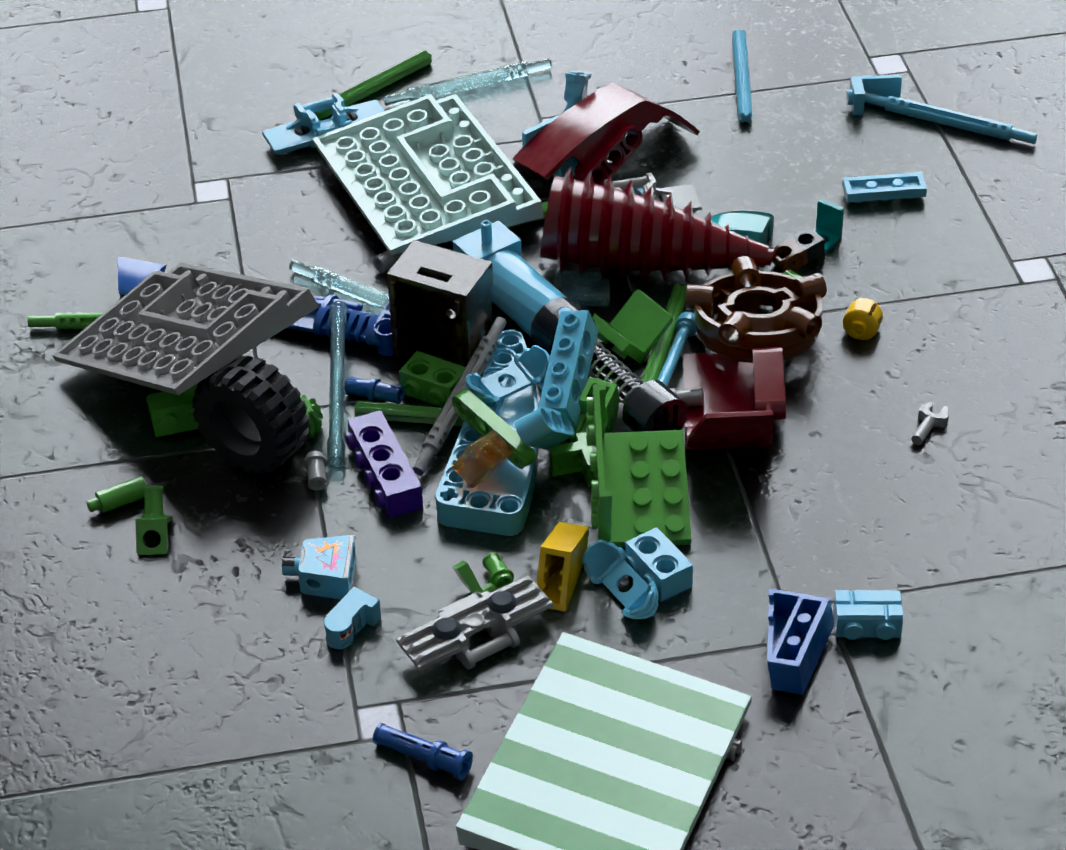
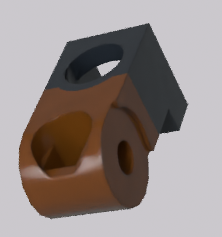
M807 227L774 248L772 263L783 272L790 269L794 273L801 266L811 261L818 264L825 260L824 239L812 228Z

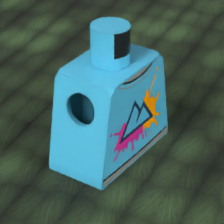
M354 535L306 539L303 542L300 557H283L282 575L299 576L300 591L303 594L342 600L352 589L356 564Z

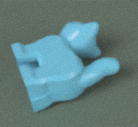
M570 71V73L567 72L565 74L564 99L567 104L564 112L587 97L588 81L591 78V73Z

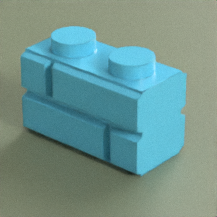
M835 590L833 606L835 637H846L851 640L860 637H878L883 640L901 638L903 610L900 590Z

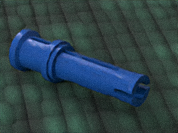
M384 723L378 724L373 733L374 744L382 745L426 762L431 770L438 771L441 769L449 772L457 780L465 779L471 769L473 753L469 750L459 751L448 747V744L442 740L433 743L387 726Z

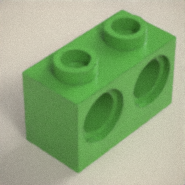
M416 351L399 371L400 385L404 387L405 395L444 407L466 367Z

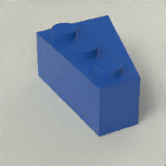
M768 588L769 630L767 663L771 688L803 695L834 627L830 598Z

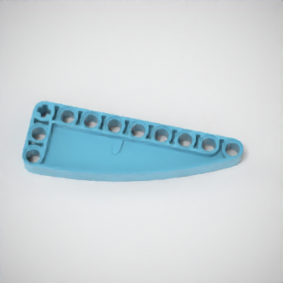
M506 330L501 333L497 340L498 346L485 367L482 378L515 364L514 356L521 354L527 348L523 335L520 332ZM502 377L498 380L499 384L503 387H512L515 384V381L509 377ZM536 385L505 397L499 402L486 405L516 431L514 422L538 409ZM464 421L436 491L438 522L449 527L498 535L513 536L519 534L526 523L537 475L539 448L532 447L536 454V461L524 469H519Z

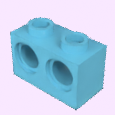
M657 527L626 541L625 561L647 584L654 581L659 593L658 599L660 602L692 587L693 564Z

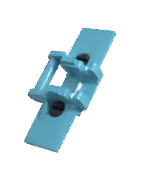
M336 93L332 94L331 98L302 106L300 104L294 105V113L297 118L295 122L264 130L262 135L273 152L280 155L308 146L314 148L316 146L313 144L312 138L382 113L385 110L377 100L344 107V100ZM332 108L333 116L329 119L319 121L314 114L315 112Z

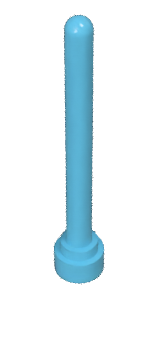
M692 312L681 313L676 321L677 335L657 379L666 386L669 384L688 337L696 334L694 313Z

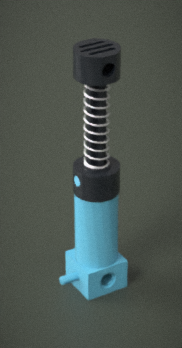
M484 220L481 222V229L454 240L453 251L492 262L493 286L491 287V301L532 338L533 342L546 350L550 356L560 312L581 311L582 309L570 298L565 297L522 258L521 239L500 221L491 223L488 220ZM596 339L589 373L592 378H600L601 380L618 384L619 397L623 399H619V403H623V422L634 432L682 430L687 420V404L661 381L650 380L644 382L638 379L635 373H632L628 367H625L624 363L618 361L617 357L612 355Z

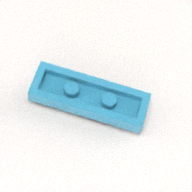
M922 172L843 178L842 188L847 202L859 203L875 200L913 199L916 197H926L927 186Z

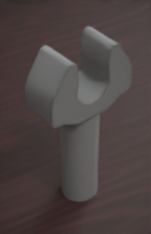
M933 401L921 405L918 418L922 420V423L911 438L914 444L921 445L933 427H946L949 418L947 406H944L940 413L935 414L932 413Z

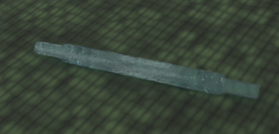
M550 58L530 63L523 61L500 68L407 88L405 92L384 96L383 99L385 106H390L407 101L411 102L430 94L433 97H438L529 76L531 72L552 68Z
M294 259L289 264L290 270L310 277V280L315 283L335 289L384 309L385 305L389 302V295L387 293L343 277L330 270L323 269L320 266L312 267Z

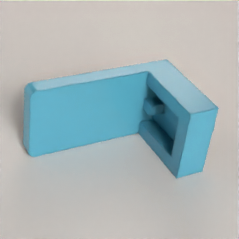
M901 75L851 76L850 90H846V103L851 105L853 115H863L865 92L887 98L889 95L900 98Z

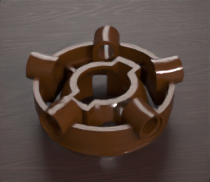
M742 256L733 261L731 273L716 277L704 285L688 284L685 308L686 310H694L697 335L702 343L714 353L731 360L753 363L752 348L782 347L783 361L805 353L816 342L822 327V298L826 296L827 286L824 278L819 273L796 278L777 272L758 271L752 258ZM761 305L772 306V313L760 314ZM717 313V319L715 322L713 320V315Z

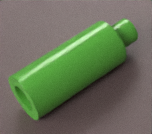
M139 476L95 492L96 498L86 501L87 507L90 512L100 509L102 513L143 499V487L147 486L144 478Z

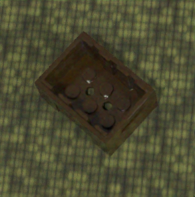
M413 240L387 273L394 363L405 365L414 353L419 351L466 367L482 337L486 336L492 327V262Z

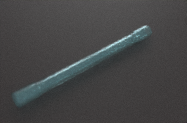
M334 301L330 304L329 321L331 341L327 465L334 468L343 466L345 462L343 432L347 305L343 301Z

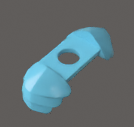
M534 345L531 349L526 348L521 354H516L514 356L515 364L482 378L477 372L468 374L466 376V390L471 391L484 404H492L527 387L534 386L540 383L546 376L550 359L548 352ZM502 377H509L515 381V384L512 387H503L499 384L498 380Z
M598 540L588 546L582 557L584 570L594 584L603 583L624 605L625 608L621 614L632 619H646L655 615L659 598L656 584L654 581L647 584L625 561L626 552L624 549L605 540ZM625 577H632L634 581L632 588L627 592H620L618 588L620 581Z

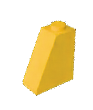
M558 522L540 546L537 586L553 602V607L549 609L567 610L583 566L582 557L587 549L589 527Z

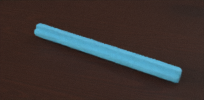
M736 29L732 32L738 118L742 123L745 121L749 123L752 121L753 112L746 32L742 29L740 31Z

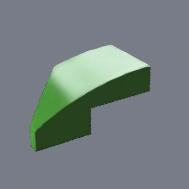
M461 561L452 566L459 579L472 594L475 592L483 593L487 590L489 593L497 590L495 585L490 582L481 587L467 562Z

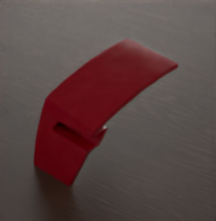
M611 83L590 94L555 118L523 146L512 159L521 166L548 180L570 157H573L578 162L575 167V177L577 180L584 181L591 171L594 184L603 186L604 180H607L610 175L613 176L641 145L643 141L642 131L649 123H658L664 117L669 122L695 135H698L700 131L672 110L632 90H628L616 83Z
M782 347L752 348L753 363L731 360L716 353H683L684 390L703 387L705 406L687 407L685 451L773 449V420H786Z

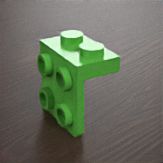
M636 290L610 324L596 314L592 317L598 329V339L607 345L609 342L613 343L614 346L611 349L623 359L630 356L640 364L673 322V316L641 290Z
M198 385L192 386L179 395L164 391L150 394L146 397L155 437L198 429L199 424L193 416L195 409L192 408L194 392Z

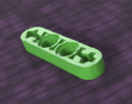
M465 389L452 397V404L457 414L517 468L524 469L536 461L534 449L531 446L525 445L517 431L471 391Z

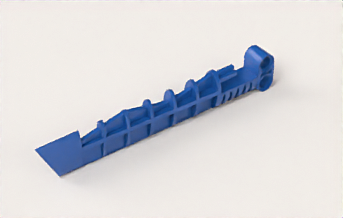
M118 256L119 294L126 295L155 270L165 272L167 265ZM331 294L327 297L313 296L319 308L286 328L310 332L320 336L327 335L330 338L336 336L340 340L345 338L347 341L356 340L357 343L366 342L367 345L376 346L381 355L393 356L389 302L385 305L381 314L378 315L362 312L363 304L340 300L338 295Z

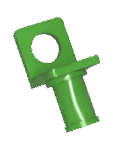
M163 486L143 487L145 514L135 519L136 550L138 555L168 553L167 523L173 520V515L163 513ZM148 530H155L160 534V544L155 548L146 546L143 541L144 534Z

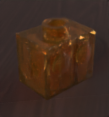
M492 430L485 436L480 437L476 442L468 445L452 468L471 488H475L495 474L514 451L495 430Z

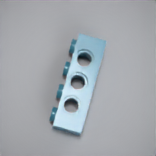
M588 310L560 312L538 408L544 407L564 413L573 428H577L580 415L579 398L587 384L598 335V329Z

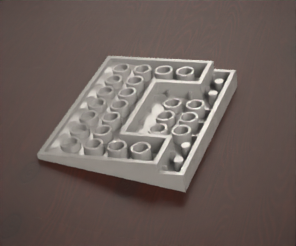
M180 263L169 273L155 270L52 356L56 362L179 395L319 308L310 289L306 287Z

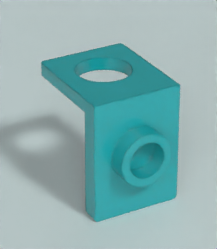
M820 199L817 203L816 228L814 231L828 240L824 244L825 253H827L842 237L844 207Z

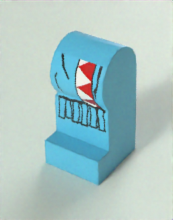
M353 587L324 619L327 644L334 649L347 648L354 641V635L366 624L374 627L381 620L380 599Z

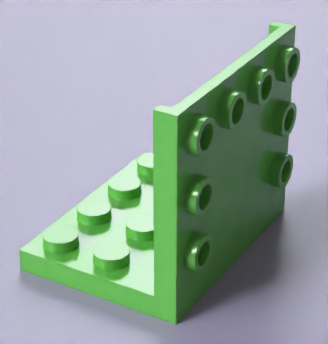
M593 385V397H587L586 441L587 446H592V452H590V471L594 473V480H591V529L597 528V541L605 540L606 542L614 543L617 547H626V541L657 527L674 545H691L683 430L604 433L606 385Z

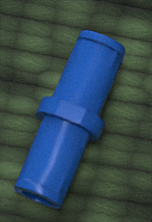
M350 376L346 380L344 387L347 395L367 397L372 402L383 400L400 404L405 396L403 386L386 384L381 382L380 379L375 378L365 380Z

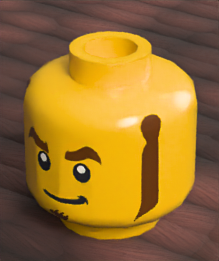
M860 298L854 300L844 314L842 320L843 328L852 338L859 340L871 339L877 333L882 323L883 311L876 302L870 299Z

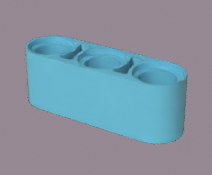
M540 407L514 422L515 429L524 444L535 448L549 450V447L556 446L574 436V429L564 413Z

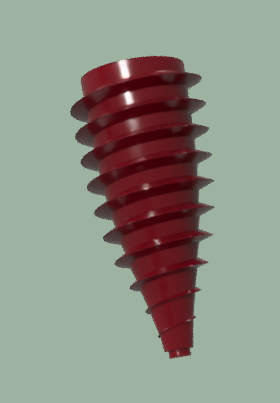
M570 167L564 177L555 176L552 183L542 234L540 258L557 260L561 274L569 263L578 264L581 277L589 266H598L602 280L610 268H616L620 271L622 282L631 270H640L643 283L653 271H661L664 283H666L670 274L674 271H682L686 281L692 271L705 270L707 276L714 269L728 268L731 271L733 261L742 256L752 258L757 267L765 268V265L771 266L774 249H768V245L749 239L747 235L744 237L731 231L729 224L722 227L712 222L711 211L704 218L699 217L693 213L692 201L683 210L674 206L672 192L664 202H660L654 199L652 186H650L644 196L634 193L632 180L622 191L614 188L611 175L603 186L594 184L591 171L584 181L574 180Z

